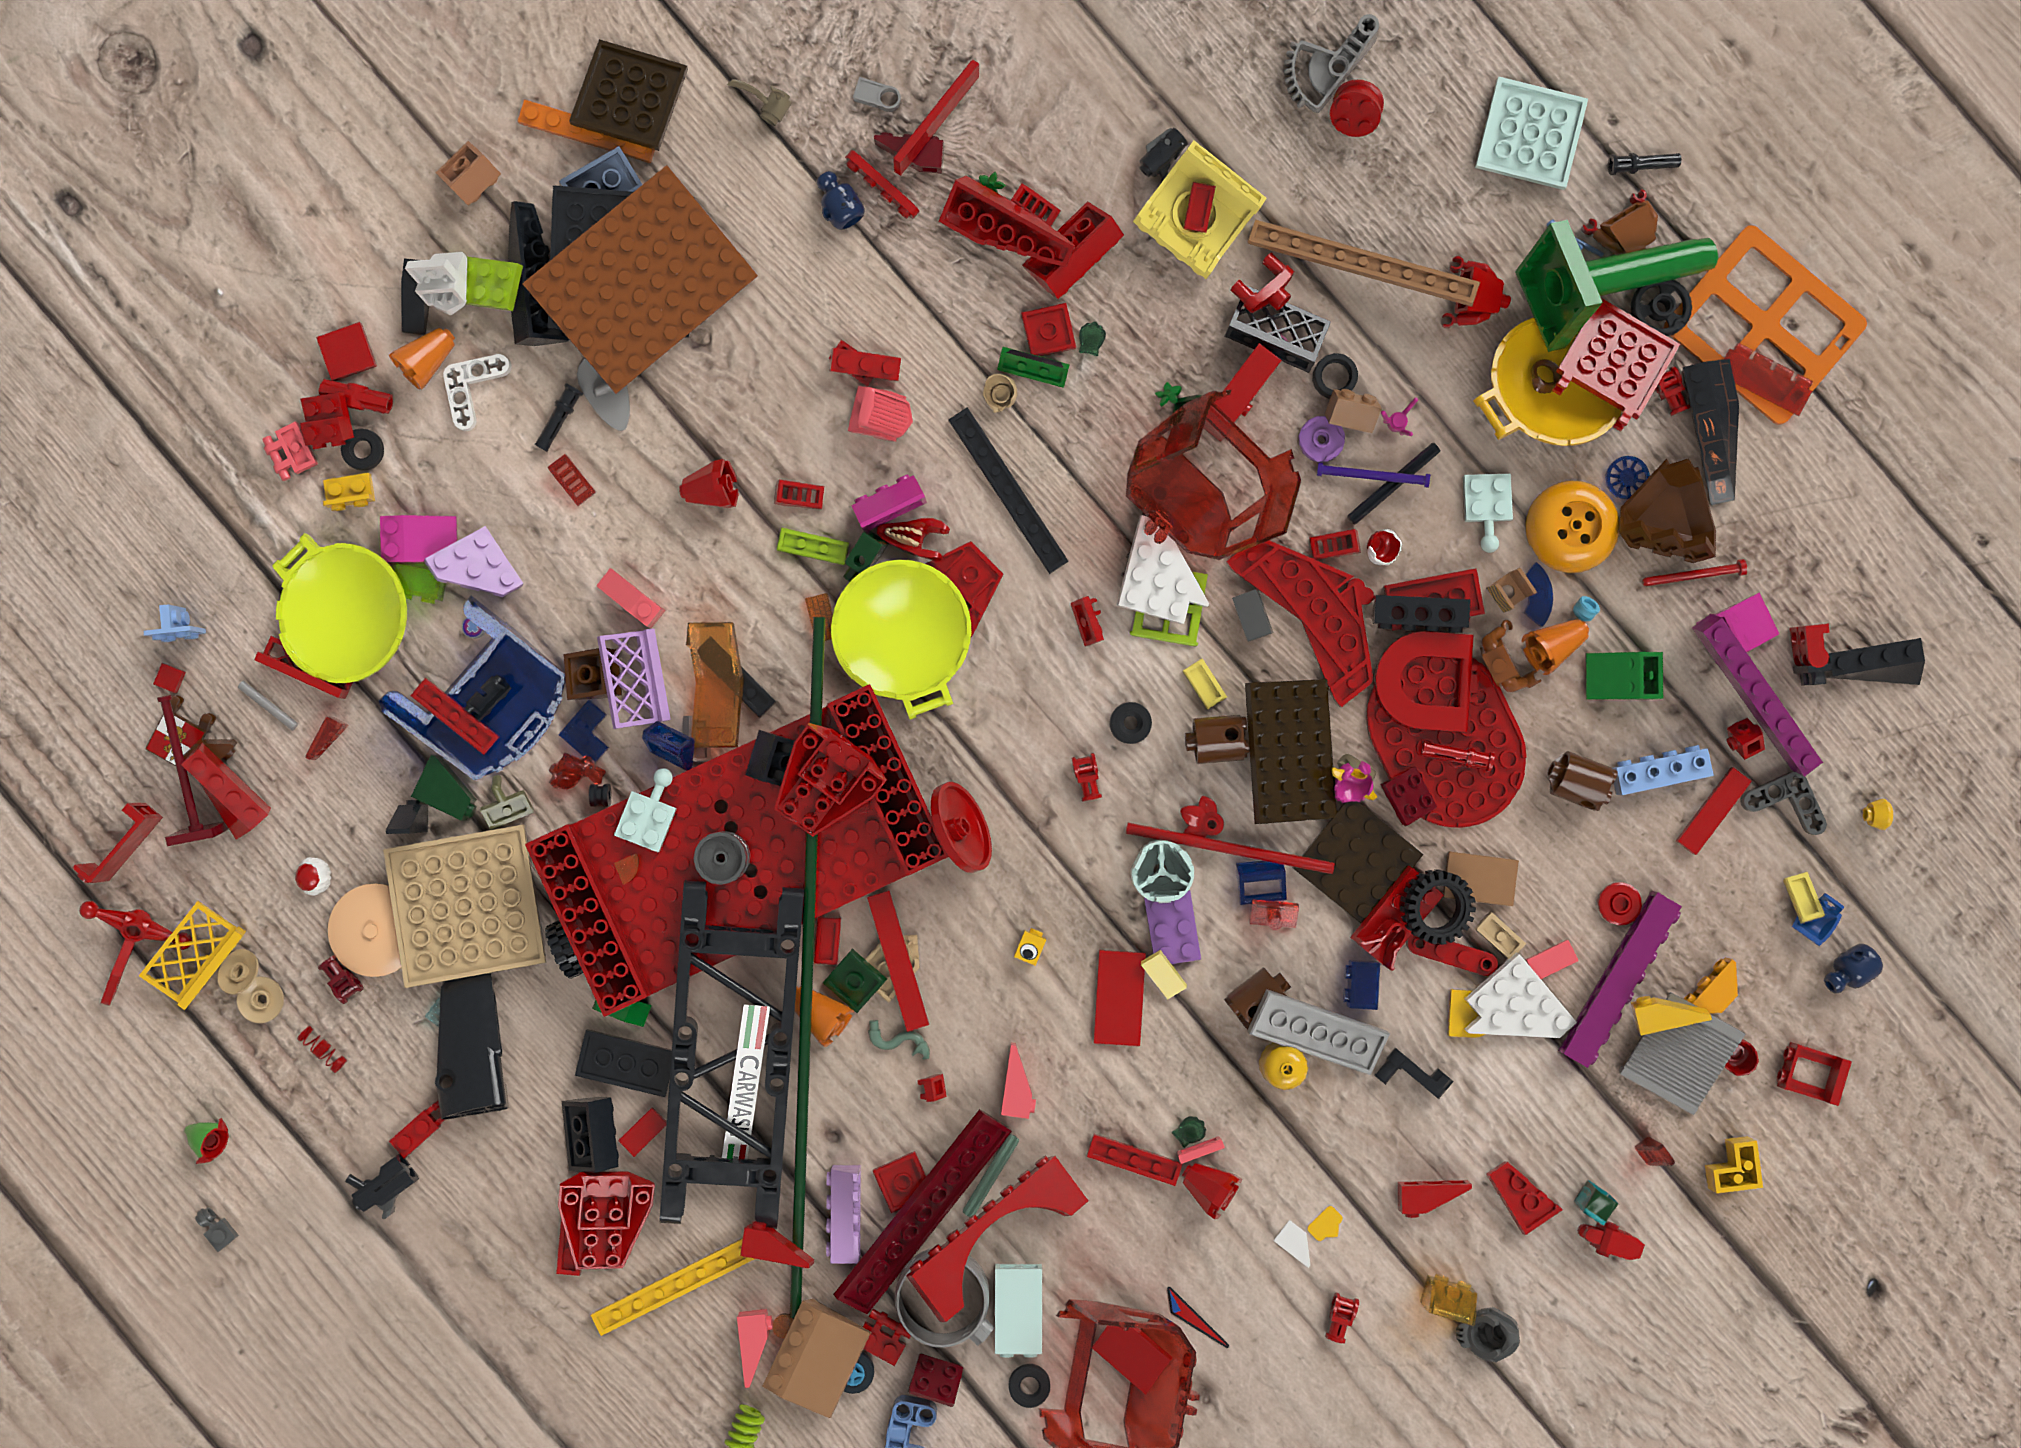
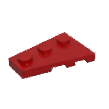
M1504 1161L1486 1173L1524 1235H1527L1563 1210L1559 1205L1550 1200L1545 1193L1529 1182L1509 1162Z

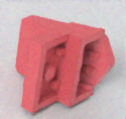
M858 386L848 431L896 442L897 438L903 436L913 423L910 403L906 400V396L892 391Z

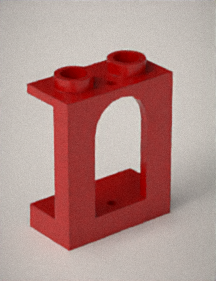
M1790 1042L1789 1046L1784 1050L1783 1067L1777 1073V1087L1839 1106L1852 1061ZM1798 1057L1831 1067L1825 1089L1792 1078Z

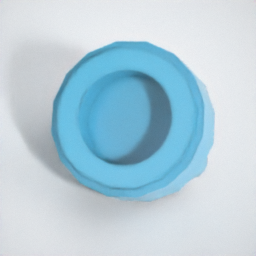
M1582 596L1573 607L1575 616L1583 621H1591L1600 611L1598 603L1587 596Z

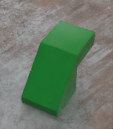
M595 1000L592 1009L602 1013ZM638 1001L608 1016L644 1027L652 1005L648 1002Z

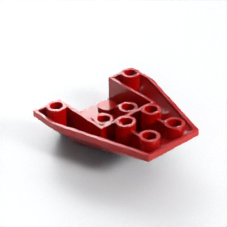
M808 723L794 742L774 809L813 837L873 799L887 779L871 756L834 729Z
M629 1171L580 1172L559 1184L558 1209L576 1270L619 1269L624 1267L653 1206L654 1182Z

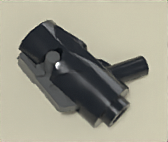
M1176 128L1167 129L1146 145L1147 153L1139 160L1141 164L1140 170L1147 177H1156L1159 174L1163 181L1168 175V169L1171 166L1170 162L1179 157L1183 149L1188 145L1187 140Z

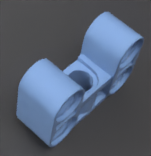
M908 1395L897 1397L893 1405L891 1419H889L885 1448H924L920 1445L909 1444L912 1425L921 1427L933 1425L937 1417L936 1404L928 1399ZM905 1404L910 1410L906 1413H901L897 1407ZM923 1409H929L933 1415L923 1417L920 1412Z

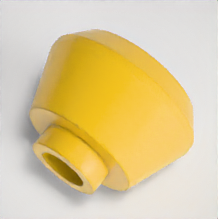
M1879 799L1868 803L1867 807L1863 809L1864 821L1869 826L1886 830L1893 821L1891 803L1886 799Z

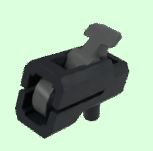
M398 1154L380 1167L379 1175L373 1180L367 1179L363 1182L350 1174L345 1182L358 1189V1191L352 1194V1203L357 1210L365 1212L372 1206L377 1205L383 1210L382 1219H386L395 1212V1200L398 1195L419 1180V1177L412 1167L408 1168L410 1164L406 1158Z

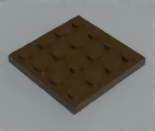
M599 39L571 114L570 124L659 151L688 67L678 62Z
M1357 801L1344 802L1337 811L1335 818H1331L1302 855V857L1335 863L1333 874L1297 867L1292 868L1358 922L1362 923L1408 865L1413 868L1423 856V853Z

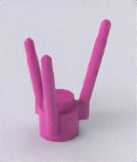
M1415 397L1402 412H1396L1388 417L1385 411H1381L1384 419L1383 423L1387 424L1392 432H1399L1401 436H1413L1412 432L1405 430L1408 423L1406 415L1417 403L1418 398Z

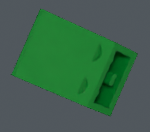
M1663 652L1586 653V700L1663 699Z

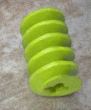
M740 1404L738 1408L743 1411V1414L736 1413L735 1415L740 1422H732L731 1425L736 1431L729 1430L728 1435L733 1439H725L724 1443L729 1448H754L753 1442L757 1440V1433H760V1425L764 1423L765 1418L759 1410Z

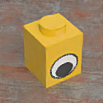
M1030 928V931L1024 930L1014 957L1036 966L1046 942V938L1042 937L1043 932L1034 928Z

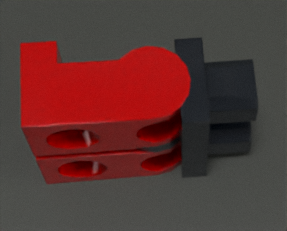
M1829 623L1790 627L1793 660L1796 665L1793 667V674L1800 673L1801 686L1826 684L1825 671H1831L1832 668L1831 663L1827 664L1829 655L1824 647L1823 633H1830Z

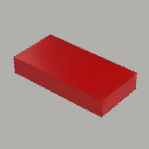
M1197 182L1192 183L1183 229L1201 233L1207 232L1216 186Z
M818 917L814 963L838 965L842 918Z
M652 1107L618 1141L635 1157L666 1127L667 1121Z

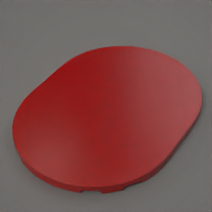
M1416 657L1406 664L1401 674L1403 692L1411 701L1418 704L1457 707L1460 659ZM1473 657L1472 665H1480V672L1472 671V674L1480 675L1479 693L1470 694L1472 697H1478V703L1469 702L1468 732L1414 729L1398 723L1382 708L1376 695L1375 684L1370 692L1367 703V730L1388 779H1392L1410 768L1416 767L1437 805L1434 810L1421 818L1432 824L1444 827H1471L1494 818L1511 803L1520 789L1525 776L1527 753L1519 725L1501 688L1496 685L1490 671ZM1427 741L1465 750L1475 748V751L1484 753L1494 752L1495 757L1491 772H1486L1482 768H1466L1462 763L1422 756L1423 742Z

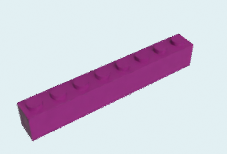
M1710 613L1693 626V631L1790 769L1805 777L1821 765L1823 761L1723 618Z
M1650 892L1641 908L1639 916L1630 926L1577 1017V1023L1570 1029L1560 1046L1559 1052L1587 1068L1596 1062L1600 1046L1608 1041L1611 1034L1609 1031L1613 1024L1616 1025L1621 1019V1010L1624 1005L1629 1004L1632 1000L1635 986L1643 981L1646 975L1645 969L1648 964H1652L1656 959V950L1660 944L1667 940L1669 936L1667 931L1672 924L1678 921L1681 912H1679L1682 907L1681 905L1659 892Z

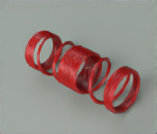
M308 1026L299 1034L297 1040H304L303 1046L314 1042L310 1052L318 1059H323L330 1055L325 1065H332L330 1070L336 1073L344 1066L347 1059L341 1056L327 1065L328 1060L336 1049L322 1057L331 1048L329 1042L323 1039L312 1051L313 1046L321 1035L311 1042L304 1044L309 1034L313 1031V1028Z

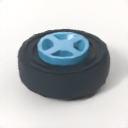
M864 1352L861 1353L843 1392L850 1394L860 1393L866 1390L872 1383L875 1374L874 1364Z

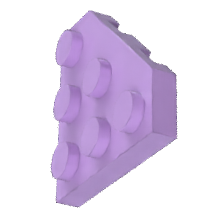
M486 526L424 560L435 579L440 582H449L461 585L460 587L493 593V595L504 597L523 586V582Z

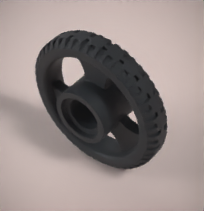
M1676 280L1639 287L1631 300V315L1647 325L1649 324L1644 320L1647 316L1654 321L1665 319L1668 323V328L1661 329L1649 326L1668 337L1679 332L1689 321L1692 313L1691 297L1686 288ZM1655 286L1659 287L1660 294L1652 299L1648 305L1640 303L1643 294L1648 289ZM1674 291L1682 300V315L1674 313L1676 301L1671 295ZM1658 302L1663 303L1665 305V312H1661L1660 310H1658Z

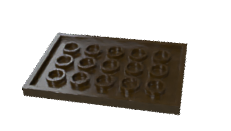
M1327 679L1245 683L1254 824L1335 818L1337 811L1335 782L1332 774L1333 754Z

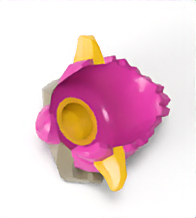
M1350 754L1343 755L1337 762L1339 769L1332 768V774L1336 778L1335 799L1342 803L1350 801L1360 802L1361 800L1364 801L1365 798L1374 801L1377 798L1373 790V780L1376 776V771L1369 764L1358 760Z

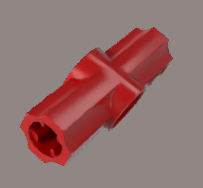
M323 379L319 386V395L344 392L348 408L361 411L367 409L389 414L393 407L392 394L371 390L363 385L355 383L344 384Z

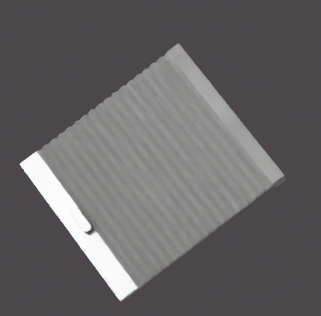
M1672 992L1666 998L1669 1001L1695 1006ZM1710 1014L1712 1020L1643 1035L1625 1065L1620 1067L1619 1073L1694 1115L1746 1034Z

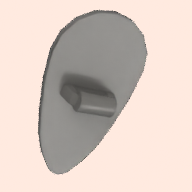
M584 358L577 372L581 390L597 414L608 425L618 431L625 430L630 417L627 386L615 394Z

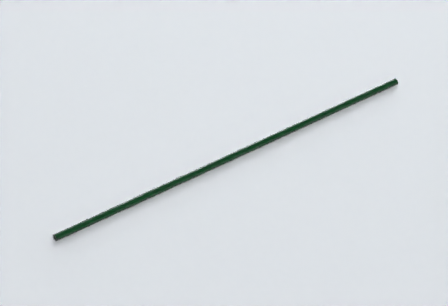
M813 617L810 723L822 726L825 617ZM807 832L792 1243L802 1250L804 1249L818 834L812 837ZM792 1265L789 1317L795 1318L802 1303L803 1267Z

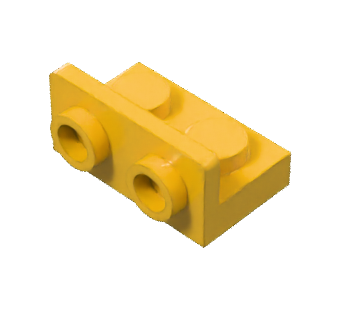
M370 473L323 480L326 500L323 501V506L331 508V511L345 510V506L348 505L366 507L368 502L375 501Z

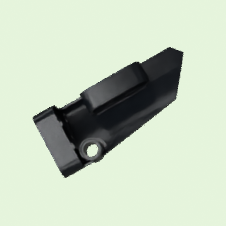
M491 973L445 981L441 986L437 1076L435 1078L440 1119H454L508 1109L507 1085L503 1079L501 1063L502 1044L498 1011ZM451 1077L453 1079L452 1085L449 1088H442L443 1079Z

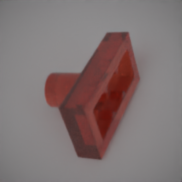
M1252 899L1249 922L1253 925L1269 926L1270 929L1275 931L1282 927L1296 928L1299 904Z

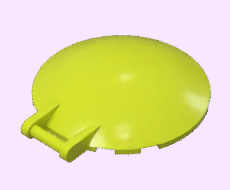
M304 533L299 538L300 541L281 560H277L272 565L284 580L281 585L283 590L280 601H277L276 620H279L281 632L279 637L282 645L292 661L311 676L332 683H350L363 680L383 668L396 653L402 641L407 621V604L402 584L392 567L375 552L362 546L346 543H335L334 545L319 547L310 535ZM307 549L308 552L289 569L288 566Z
M891 560L865 569L848 583L834 608L831 637L837 659L848 676L861 687L870 684L875 695L903 700L911 720L917 718L916 715L943 705L950 706L954 704L946 683L951 680L962 666L968 653L971 639V620L962 594L946 575L921 562ZM939 690L943 694L941 697L913 706L911 703L914 699Z

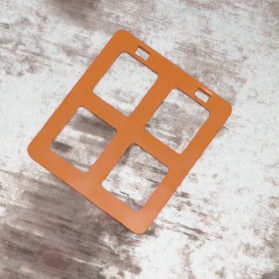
M1749 225L1740 232L1718 258L1715 268L1708 270L1690 291L1692 313L1689 320L1710 295H1715L1750 324V331L1726 358L1722 357L1691 331L1687 324L1679 332L1671 335V337L1700 362L1730 359L1737 393L1773 423L1781 425L1791 418L1867 327V320L1758 227ZM1750 248L1757 250L1790 278L1788 286L1766 311L1759 308L1727 280V275ZM1803 293H1808L1843 323V328L1820 355L1814 354L1780 325V320ZM1682 302L1674 310V313L1677 315H1682ZM1667 321L1664 323V328H1668ZM1841 336H1843L1848 340L1841 347V349H1839L1835 345V343ZM1764 339L1769 340L1804 371L1800 379L1780 402H1776L1740 371L1741 366ZM1797 390L1802 395L1793 403L1789 397Z

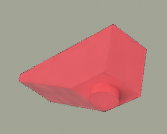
M612 568L607 571L596 585L627 612L651 629L666 611Z
M1011 1042L1001 1115L1029 1119L1030 1113L1035 1111L1036 1099H1032V1091L1017 1045Z
M767 1309L739 1312L737 1316L745 1388H749L753 1381L770 1330H773L772 1315L768 1316Z

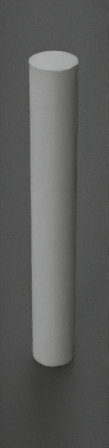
M245 681L238 685L242 692L292 731L298 726L295 720Z

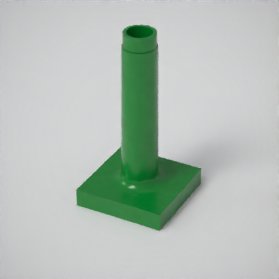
M1568 220L1550 223L1515 273L1547 350L1551 352L1564 349L1603 303L1600 296L1712 270L1717 265L1718 251L1713 240L1701 238L1585 261Z

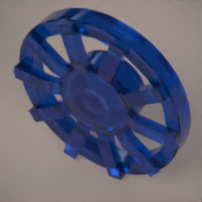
M1623 456L1609 465L1605 474L1606 485L1615 497L1628 500L1632 496L1630 487L1632 486L1637 490L1639 487L1636 483H1644L1650 477V473L1646 464L1639 458ZM1626 460L1634 461L1630 468H1627ZM1622 461L1624 470H1621L1616 464ZM1636 464L1642 467V469L1637 472L1634 470ZM1614 467L1619 474H1612V468ZM1644 472L1645 480L1639 479L1638 475ZM1610 477L1618 478V481L1611 484ZM1620 484L1619 490L1616 491L1613 486ZM1624 487H1626L1627 495L1621 494Z

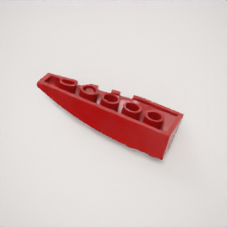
M968 176L955 180L938 221L977 244L994 246L996 249L1016 252L1018 255L1034 257L1040 261L1062 267H1067L1076 247L1071 241L1038 217Z

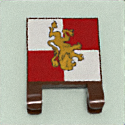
M176 695L172 696L170 701L184 755L199 739L205 738L208 730L216 721V716L211 713H205L201 716L199 725L176 713L184 702L183 697ZM162 715L145 749L176 766L164 715Z

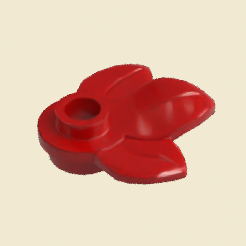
M1201 796L1198 806L1189 805L1180 810L1183 820L1189 825L1183 832L1185 834L1200 837L1214 836L1221 833L1224 828V819L1217 813V805L1209 797ZM1210 820L1216 822L1215 828L1209 827L1208 822Z

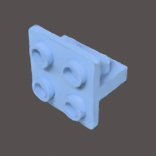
M169 604L159 605L161 629L143 631L144 636L152 637V640H161V642L176 641V638L198 639L199 634H206V629L188 626L190 624V616L186 608Z

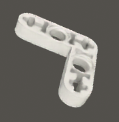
M491 355L451 364L445 368L443 372L453 422L458 429L470 431L476 425V415L469 384L504 377L510 373L512 365L510 360L504 355ZM498 360L506 363V365L502 366V371L497 368H491L490 371L492 373L489 374L487 362H489L490 366L498 365ZM480 364L484 369L483 374L475 377L472 375V368ZM454 370L460 373V376H457V382L459 385H464V387H456L455 380L450 378ZM458 392H464L466 395V399L462 404H456L454 401V396ZM456 409H464L465 416L470 418L466 426L459 423V420L463 419L461 411H456Z

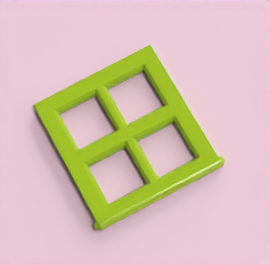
M1192 572L1205 594L1208 574ZM1189 604L1187 613L1192 614L1188 636L1168 633L1170 621L1165 619L1162 631L1142 628L1144 613L1137 611L1135 612L1133 630L1130 631V635L1194 647L1198 646L1196 641L1202 606L1196 604Z

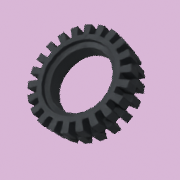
M1434 869V871L1427 870L1425 874L1419 873L1416 875L1418 879H1411L1409 881L1412 886L1410 888L1405 887L1404 892L1407 893V896H1401L1400 900L1405 903L1404 906H1400V911L1405 914L1401 916L1402 921L1407 923L1405 927L1412 931L1411 934L1432 944L1439 943L1442 945L1446 944V941L1452 943L1455 941L1454 937L1461 938L1463 936L1461 931H1468L1470 928L1466 925L1467 922H1473L1474 920L1470 913H1476V907L1471 906V903L1476 902L1475 897L1470 896L1473 891L1467 887L1468 883L1458 875L1439 869ZM1446 886L1455 897L1456 908L1454 915L1444 926L1431 928L1424 923L1420 915L1421 900L1431 888Z

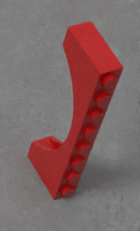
M1045 1155L1035 1163L1036 1168L1031 1172L1027 1170L1017 1178L1019 1180L1018 1183L1013 1187L1008 1185L1000 1192V1198L996 1201L992 1199L982 1207L984 1210L978 1216L974 1214L964 1222L966 1225L960 1231L956 1229L946 1237L948 1240L942 1246L938 1244L928 1252L929 1257L923 1262L921 1259L909 1268L911 1272L906 1277L940 1322H947L964 1308L962 1282L965 1265L972 1247L992 1223L1008 1213L1024 1208H1041L1056 1212L1064 1217L1072 1216L1089 1201L1056 1156L1047 1158Z

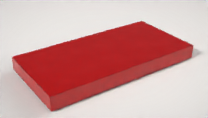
M1477 568L1384 585L1385 595L1471 599L1470 617L1485 614ZM1393 607L1391 614L1394 619L1399 620L1402 619L1404 612L1400 607ZM1417 608L1415 617L1420 621H1424L1427 618L1426 610L1424 608ZM1441 609L1439 611L1440 620L1443 622L1450 620V612L1447 609ZM1392 625V631L1401 630L1402 625Z
M1099 950L1094 1026L1095 1044L1140 1046L1145 970L1141 966V961L1146 959L1145 952Z

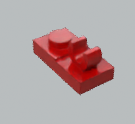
M1089 596L1071 603L1085 647L1104 640L1102 628L1096 618L1101 613V610H1093L1092 603L1097 602V599H1090Z

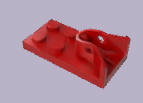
M1409 865L1350 937L1390 971L1395 969L1394 963L1397 952L1412 935V931L1405 927L1407 923L1402 921L1401 916L1405 914L1400 911V906L1405 904L1400 901L1401 896H1407V893L1404 892L1405 887L1410 888L1412 885L1409 881L1411 879L1417 880L1416 875L1419 874ZM1436 887L1427 891L1421 900L1420 915L1422 920L1427 917L1444 896Z

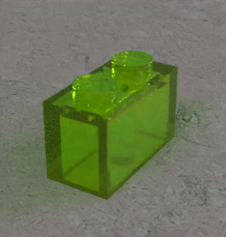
M396 564L395 573L402 584L406 599L412 600L413 596L421 597L420 602L435 604V600L443 601L446 583L437 581L430 570Z

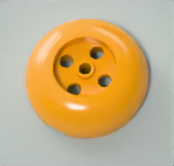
M1563 481L1548 487L1533 501L1526 517V536L1529 545L1538 556V559L1546 566L1560 572L1580 573L1598 566L1612 553L1618 541L1620 521L1614 503L1600 488L1583 481ZM1564 507L1571 509L1570 516L1563 515L1562 509ZM1586 512L1592 513V521L1585 519ZM1574 521H1576V525L1579 526L1578 529H1575L1573 527ZM1560 529H1563L1567 535L1565 539H1560L1557 533ZM1582 534L1588 535L1587 544H1583L1580 541Z

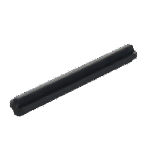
M1434 442L1431 443L1397 473L1414 475L1440 453V448ZM1390 481L1384 483L1348 514L1349 521L1354 525L1357 524L1404 483Z

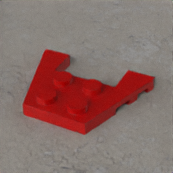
M970 541L942 556L941 560H931L925 564L946 575L959 589L963 598L972 606L968 610L971 620L972 637L1004 574Z

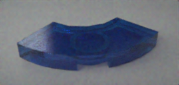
M1535 562L1525 575L1537 593L1528 597V604L1523 613L1540 627H1543L1552 611L1553 588L1545 570L1540 564Z

